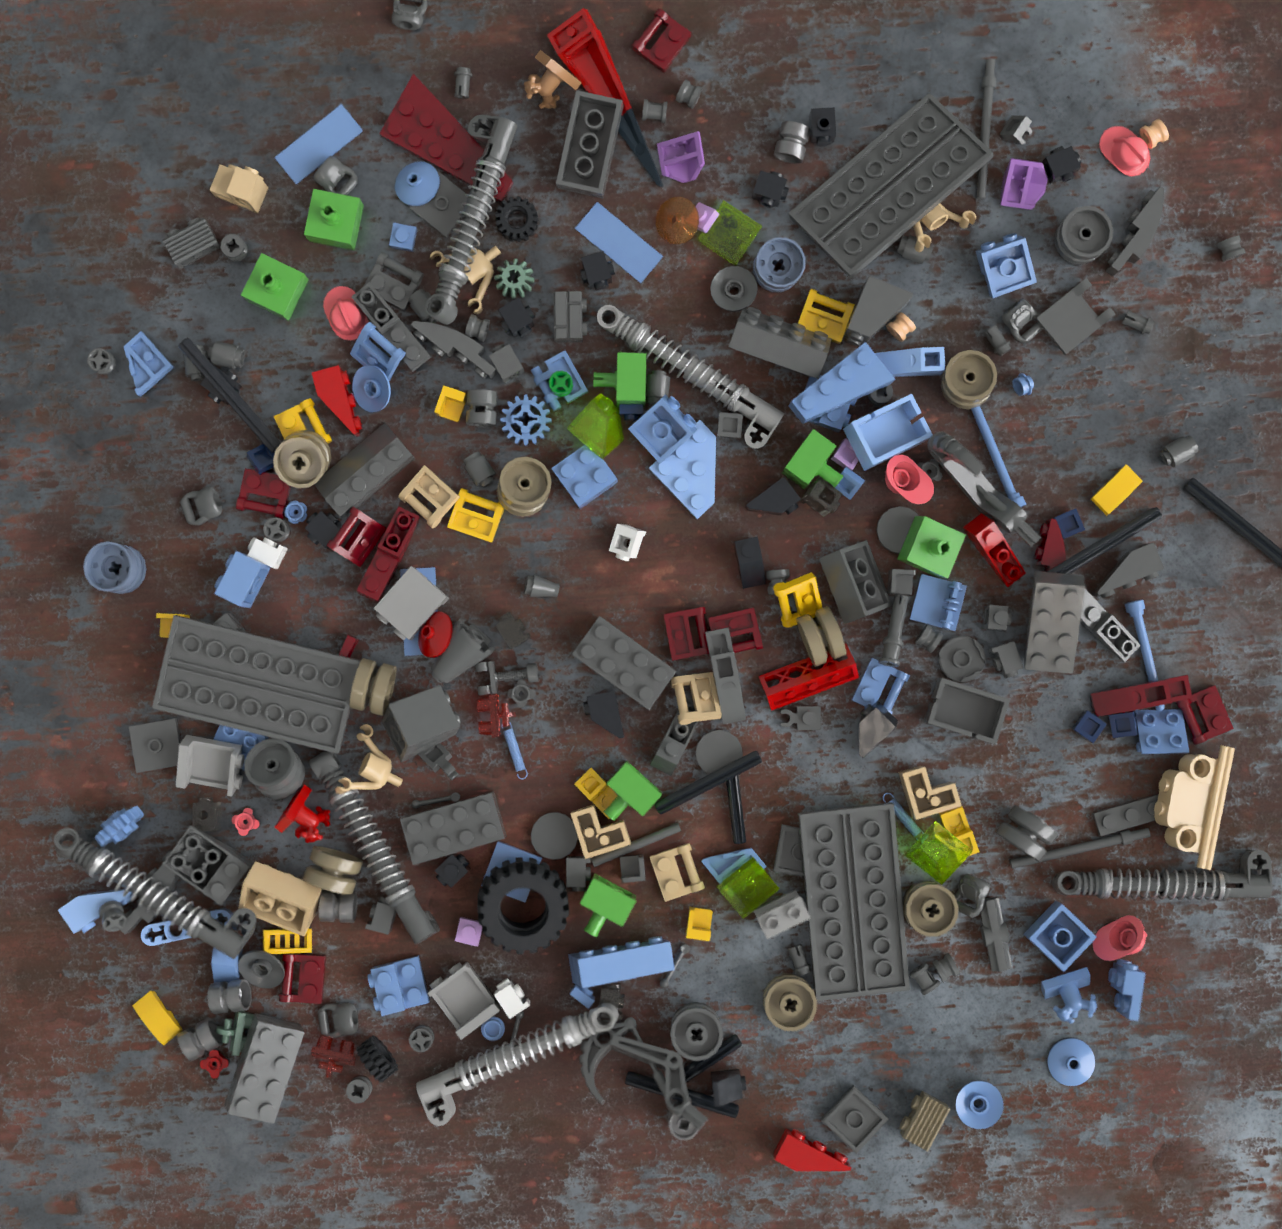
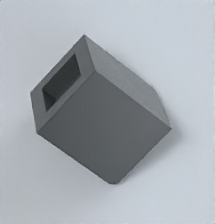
M889 570L887 593L912 595L913 576L916 575V570Z
M643 854L620 856L622 883L645 881Z

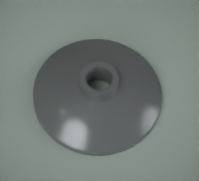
M738 266L726 267L720 270L711 282L712 299L720 308L726 311L736 312L746 309L756 298V279L745 268ZM732 289L738 290V294L732 295L730 294V291Z
M253 950L246 952L238 963V969L242 977L256 987L274 988L283 981L285 976L282 963L275 956L264 951Z

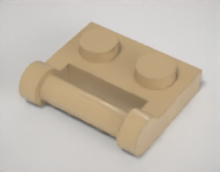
M424 465L401 491L398 498L404 503L407 502L427 520V524L431 528H435L460 496ZM415 490L420 492L437 508L434 513L413 496Z
M713 672L677 676L670 680L672 688L675 689L680 714L678 715L680 725L721 718L722 714ZM690 685L695 708L694 712L688 711L684 686Z
M690 843L650 856L665 902L705 888L703 881L699 879L690 852L692 850ZM679 854L682 855L691 882L687 886H684L675 856Z

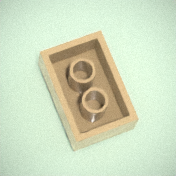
M255 861L243 882L238 909L248 908L255 913L256 918L305 936L316 915L322 888L311 885L289 873H283L269 865Z

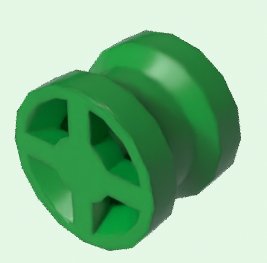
M556 371L549 379V386L553 394L565 397L571 393L573 381L567 372Z

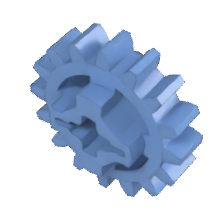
M527 394L524 395V400H520L516 396V403L507 402L510 407L509 410L502 409V412L506 415V417L500 418L502 423H506L502 430L503 432L509 431L510 433L507 435V438L510 440L515 437V444L517 445L520 441H523L525 447H528L531 440L536 445V438L539 437L544 440L543 432H550V428L546 426V424L552 423V419L546 417L550 414V410H543L545 402L542 401L537 404L536 396L532 400H529ZM531 406L536 408L541 416L534 415L531 412ZM521 407V410L516 415H512L517 408ZM525 415H528L529 419L532 420L528 422L527 426H524L523 422L520 421L525 418ZM511 425L518 426L521 429L522 435L516 433ZM536 426H540L538 431L531 435V431Z
M134 806L127 811L123 808L121 811L115 812L100 825L103 830L95 836L96 841L101 847L106 846L112 841L114 844L123 841L138 828L136 823L141 820L144 813L138 806Z

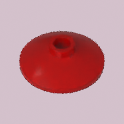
M434 612L420 628L418 645L421 653L426 657L436 658L440 656L450 643L453 626L450 617L446 613Z

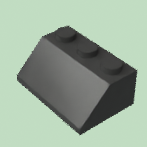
M867 540L819 558L844 624L892 606Z

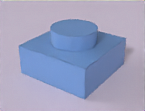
M393 223L389 242L390 248L413 252L417 227Z
M845 467L841 472L843 478L834 489L851 500L865 480Z
M575 984L570 991V995L588 1009L595 1001V997L592 995L594 992L589 987L581 988Z

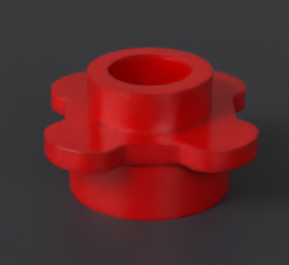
M216 1049L210 1051L209 1056L200 1062V1067L206 1069L210 1073L211 1078H218L222 1069L229 1066L228 1059Z

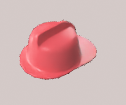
M1121 126L1110 127L1101 136L1099 145L1102 154L1121 173L1127 176H1137L1146 170L1149 165L1150 154L1148 146L1143 139L1137 137L1126 127Z
M339 286L330 290L325 296L323 303L324 311L337 336L344 340H355L358 338L363 327L368 323V317L352 299L356 292L349 287Z
M895 455L889 460L885 471V482L889 490L900 494L909 502L918 505L924 504L932 498L934 485L931 478L912 459L905 455Z
M1127 915L1103 926L1095 934L1097 938L1093 941V950L1103 960H1117L1128 954L1138 953L1145 944L1147 933L1144 931V926L1140 919Z

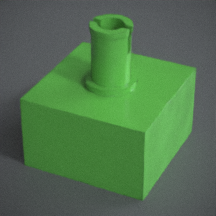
M313 189L304 236L310 242L355 250L364 207L361 199Z
M261 253L241 296L246 301L289 321L309 279L304 273Z
M618 353L617 371L615 373L594 372L593 387H615V390H617V407H619V404H643V408H645L646 353Z
M813 429L782 471V474L803 489L808 486L814 476H820L835 488L843 478V475L827 465L826 460L836 448V445Z
M915 516L897 560L937 578L948 579L966 535L926 516Z
M626 760L607 782V785L618 796L604 810V813L615 821L629 805L643 816L661 797L662 792Z
M595 873L580 902L581 905L594 911L584 931L597 937L606 918L623 927L636 902V895Z

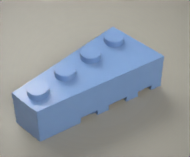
M865 342L793 399L788 406L804 424L892 384L895 378Z
M662 936L648 938V942L643 943L631 941L625 943L624 946L610 945L598 950H584L579 953L568 954L572 982L581 988L675 970L670 941L662 939Z

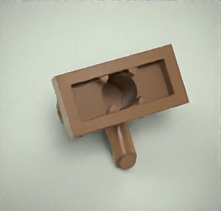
M540 50L535 58L545 65L547 70L542 78L536 74H531L528 77L529 81L524 82L527 93L526 97L531 99L532 94L539 93L543 96V103L539 104L541 109L556 108V101L560 99V96L556 95L553 97L552 93L559 84L565 81L573 89L577 90L581 82Z

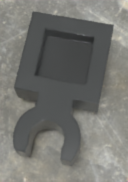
M796 706V713L787 709L780 710V714L789 715L788 722L780 723L782 727H790L793 723H796L797 730H821V706Z

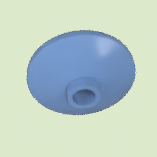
M414 162L407 165L400 171L395 181V191L398 198L409 206H420L428 203L434 198L440 186L438 172L432 165L426 162Z
M366 365L357 370L352 382V390L356 402L368 412L381 411L388 404L391 395L390 383L386 374L374 365Z
M1065 1038L1058 1041L1050 1049L1047 1065L1050 1074L1056 1081L1067 1086H1077L1086 1082L1092 1075L1095 1068V1057L1091 1048L1083 1041L1076 1038ZM1072 1060L1077 1061V1065L1074 1068L1069 1066Z
M972 1081L963 1086L958 1092L955 1102L956 1112L961 1121L967 1126L974 1129H985L994 1125L1001 1117L1003 1099L998 1089L992 1084L985 1081ZM981 1099V1105L978 1107L974 1106V1101Z

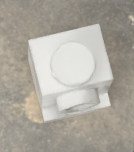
M617 524L609 551L616 553L615 557L621 560L629 561L630 558H637L646 531L626 524ZM630 539L631 541H630V544H629V547H628V546H627V541Z
M254 537L248 545V556L278 569L288 548L282 545L276 548V542L265 537L263 541Z
M508 978L496 986L497 990L494 996L509 1019L530 1006L531 1001L529 998L525 1000L522 998L525 994L518 984L514 985Z

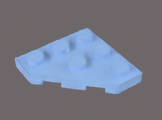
M701 420L696 423L695 427L697 430L663 462L659 463L656 461L649 467V470L696 519L701 517L715 503L716 436Z

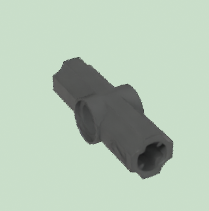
M985 898L984 906L980 912L982 921L980 929L984 946L987 948L990 969L992 972L1006 971L1012 968L1008 948L1009 933L1007 925L1003 922L999 898Z

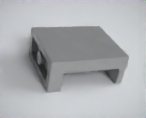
M411 566L374 609L378 612L376 617L386 625L391 623L396 628L393 632L402 640L406 638L413 640L415 638L414 635L441 605H444L449 600V597L420 571Z
M186 735L179 744L176 787L185 789L190 782L227 789V796L232 797L235 791L241 788L243 776L239 775L245 760V755L242 754V745Z
M796 889L753 910L767 939L811 918Z
M460 962L448 970L450 975L444 979L440 976L429 985L431 989L427 993L429 997L432 996L452 1022L457 1029L455 1033L461 1040L498 1013L501 1008L468 962L463 965Z

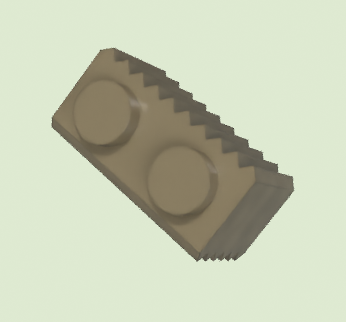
M922 1091L920 1096L916 1095L912 1100L910 1106L912 1111L908 1117L905 1116L902 1119L899 1129H901L900 1134L904 1139L928 1151L947 1117L950 1107Z

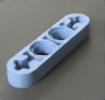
M226 908L208 911L214 919L220 917V913H222V916L227 917L229 921L233 915ZM170 920L149 924L141 932L142 941L149 946L191 937L187 936V931L183 928L179 936L173 935L170 932ZM151 928L153 932L164 929V934L155 937V941H153L152 937H148Z

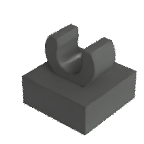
M1012 115L999 135L1004 140L1014 141L1016 144H1025L1026 142L1022 139L1023 134L1031 135L1032 130L1029 125L1032 121L1027 116Z
M719 412L717 437L741 438L743 414Z

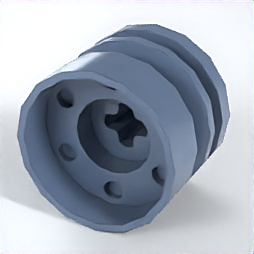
M776 237L767 241L759 249L753 261V275L756 282L763 289L770 292H783L790 289L801 278L805 269V255L802 248L795 241L788 238ZM780 262L782 270L774 271V264L776 265Z
M113 542L99 543L91 548L85 557L83 566L85 577L90 585L98 590L119 594L130 593L140 587L145 579L147 570L145 559L138 550L131 546Z

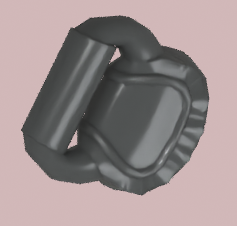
M394 0V10L391 16L392 23L401 29H419L423 23V15L427 10V0H407L422 3L419 7L417 5L401 4L400 0Z
M329 156L313 176L315 182L322 186L325 191L335 193L333 188L345 174L350 175L349 180L337 193L347 196L358 184L355 172L348 166L343 165L334 156Z
M1025 299L1015 302L1002 315L1004 324L1010 328L1014 338L1021 343H1028L1043 330L1042 326L1037 322L1020 336L1019 330L1031 321L1032 318L1036 319L1040 315Z
M204 487L199 491L189 492L180 502L186 522L190 525H201L222 513L219 495L212 487ZM190 498H194V503L200 516L197 520L189 501Z
M965 874L959 881L958 890L955 894L958 911L971 918L978 916L984 906L985 897L989 893L990 884L975 876ZM962 896L977 903L976 908L974 909L960 902Z
M329 1003L320 1007L317 1012L320 1031L324 1037L338 1038L342 1035H352L358 1030V1014L356 1007L352 1003ZM327 1010L332 1011L334 1032H330Z

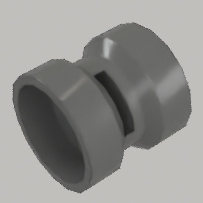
M789 569L766 571V578L771 581L767 588L768 595H775L773 589L775 584L788 582L786 579L790 577Z

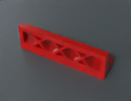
M844 644L847 659L839 662L834 661V658L826 651L827 661L821 669H811L813 663L810 658H806L758 676L771 711L859 678L856 662L847 644ZM794 671L802 672L797 678L789 677ZM773 679L780 680L778 685L768 688L766 682Z

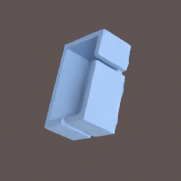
M912 394L851 422L843 429L864 471L924 443L933 435L924 417L911 424L910 420L921 413Z

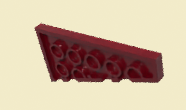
M414 73L379 133L380 137L468 185L473 184L471 177L476 175L474 171L477 168L476 161L483 155L484 149ZM504 173V177L499 178L501 185L496 187L498 194L493 196L500 203L504 201L513 185V180L506 173Z

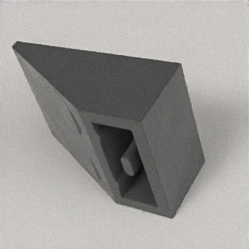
M190 825L162 865L216 903L222 905L253 862L234 848Z

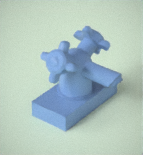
M1087 967L1041 982V991L1045 999L1061 995L1065 1006L1063 1009L1055 1006L1053 1010L1057 1013L1058 1018L1064 1022L1073 1023L1074 1020L1072 1018H1076L1078 1011L1081 1009L1089 1010L1088 1017H1092L1097 1008L1095 995L1091 994L1090 1001L1083 1000L1079 992V988L1090 985L1091 975Z

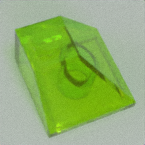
M601 393L590 401L567 427L574 436L602 460L624 441L619 408L613 404L611 399Z
M935 821L907 851L905 856L943 885L969 857L972 850Z

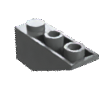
M1154 542L1126 552L1092 592V595H1101V598H1105L1115 594L1114 589L1122 586L1123 589H1127L1137 585L1136 580L1144 577L1145 581L1159 576L1158 571L1163 570L1164 566Z
M686 699L688 711L694 712V703ZM679 709L650 764L670 776L676 769L699 722L680 725L678 715H680Z

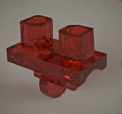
M492 694L489 697L477 700V711H490L491 721L478 722L479 734L492 735V738L501 736L500 718H502L503 727H509V717H516V712H509L508 703H501L502 713H499L498 694Z
M320 1035L316 1047H312L310 1054L315 1058L329 1060L328 1063L320 1061L318 1068L326 1070V1077L331 1078L333 1071L342 1073L343 1066L337 1065L335 1062L355 1065L354 1042L342 1040L339 1052L331 1051L333 1038Z

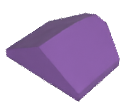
M697 131L657 143L662 175L682 183L690 182L697 178L705 164L700 132Z
M1010 158L1003 177L1000 205L1032 210L1045 193L1048 181L1043 163Z

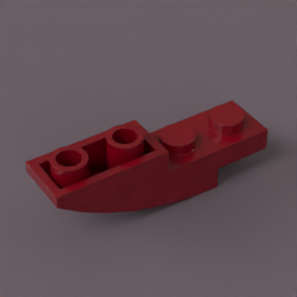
M398 506L377 547L378 550L356 590L358 594L377 603L379 602L403 558L420 516Z
M1053 518L1046 520V523H1042L1039 536L1042 537L1041 545L1037 546L1034 554V559L1037 560L1036 566L1045 568L1041 572H1047L1066 561L1061 530L1056 519Z
M1188 675L1090 694L1096 717L1192 698Z

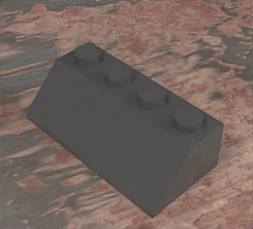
M384 423L328 470L314 485L335 512L345 519L351 514L349 511L353 506L358 508L416 458L387 424Z

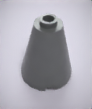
M460 618L455 623L447 649L440 656L436 657L431 666L432 676L439 683L451 682L491 655L495 650L494 646L490 648L488 645L491 642L488 636L473 623L469 626L464 623L466 619Z

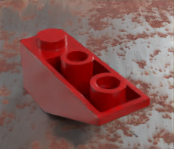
M338 365L312 372L318 397L356 437H360L359 430L362 429V424L359 416L354 414L353 407H356L353 393L349 394L347 385L350 384V379L347 371H343Z
M981 513L963 527L974 546L1006 587H1009L1026 574L993 520Z
M785 1129L773 1152L775 1161L794 1171L851 1170L850 1163L845 1155L838 1151H835L833 1154L826 1150L827 1146L817 1140L811 1142L805 1139L806 1135L796 1129L792 1131Z

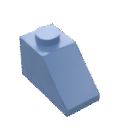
M213 947L211 965L214 983L224 981L229 983L233 980H239L238 963L242 957L243 949L233 960Z

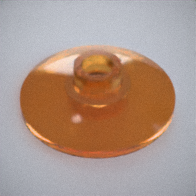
M673 197L666 200L659 208L656 216V228L661 238L671 244H683L695 235L699 225V214L696 206L684 197ZM675 215L676 221L672 224V218Z

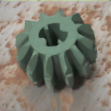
M515 258L513 265H510L509 261L505 260L506 268L498 266L497 270L500 274L494 276V279L499 282L496 285L497 290L503 289L502 295L504 297L511 292V299L514 300L516 293H519L521 298L525 297L523 290L531 292L532 288L528 284L535 282L534 278L530 276L533 273L532 268L526 269L527 263L525 261L518 266V260ZM512 275H516V278L518 277L517 283L511 281Z

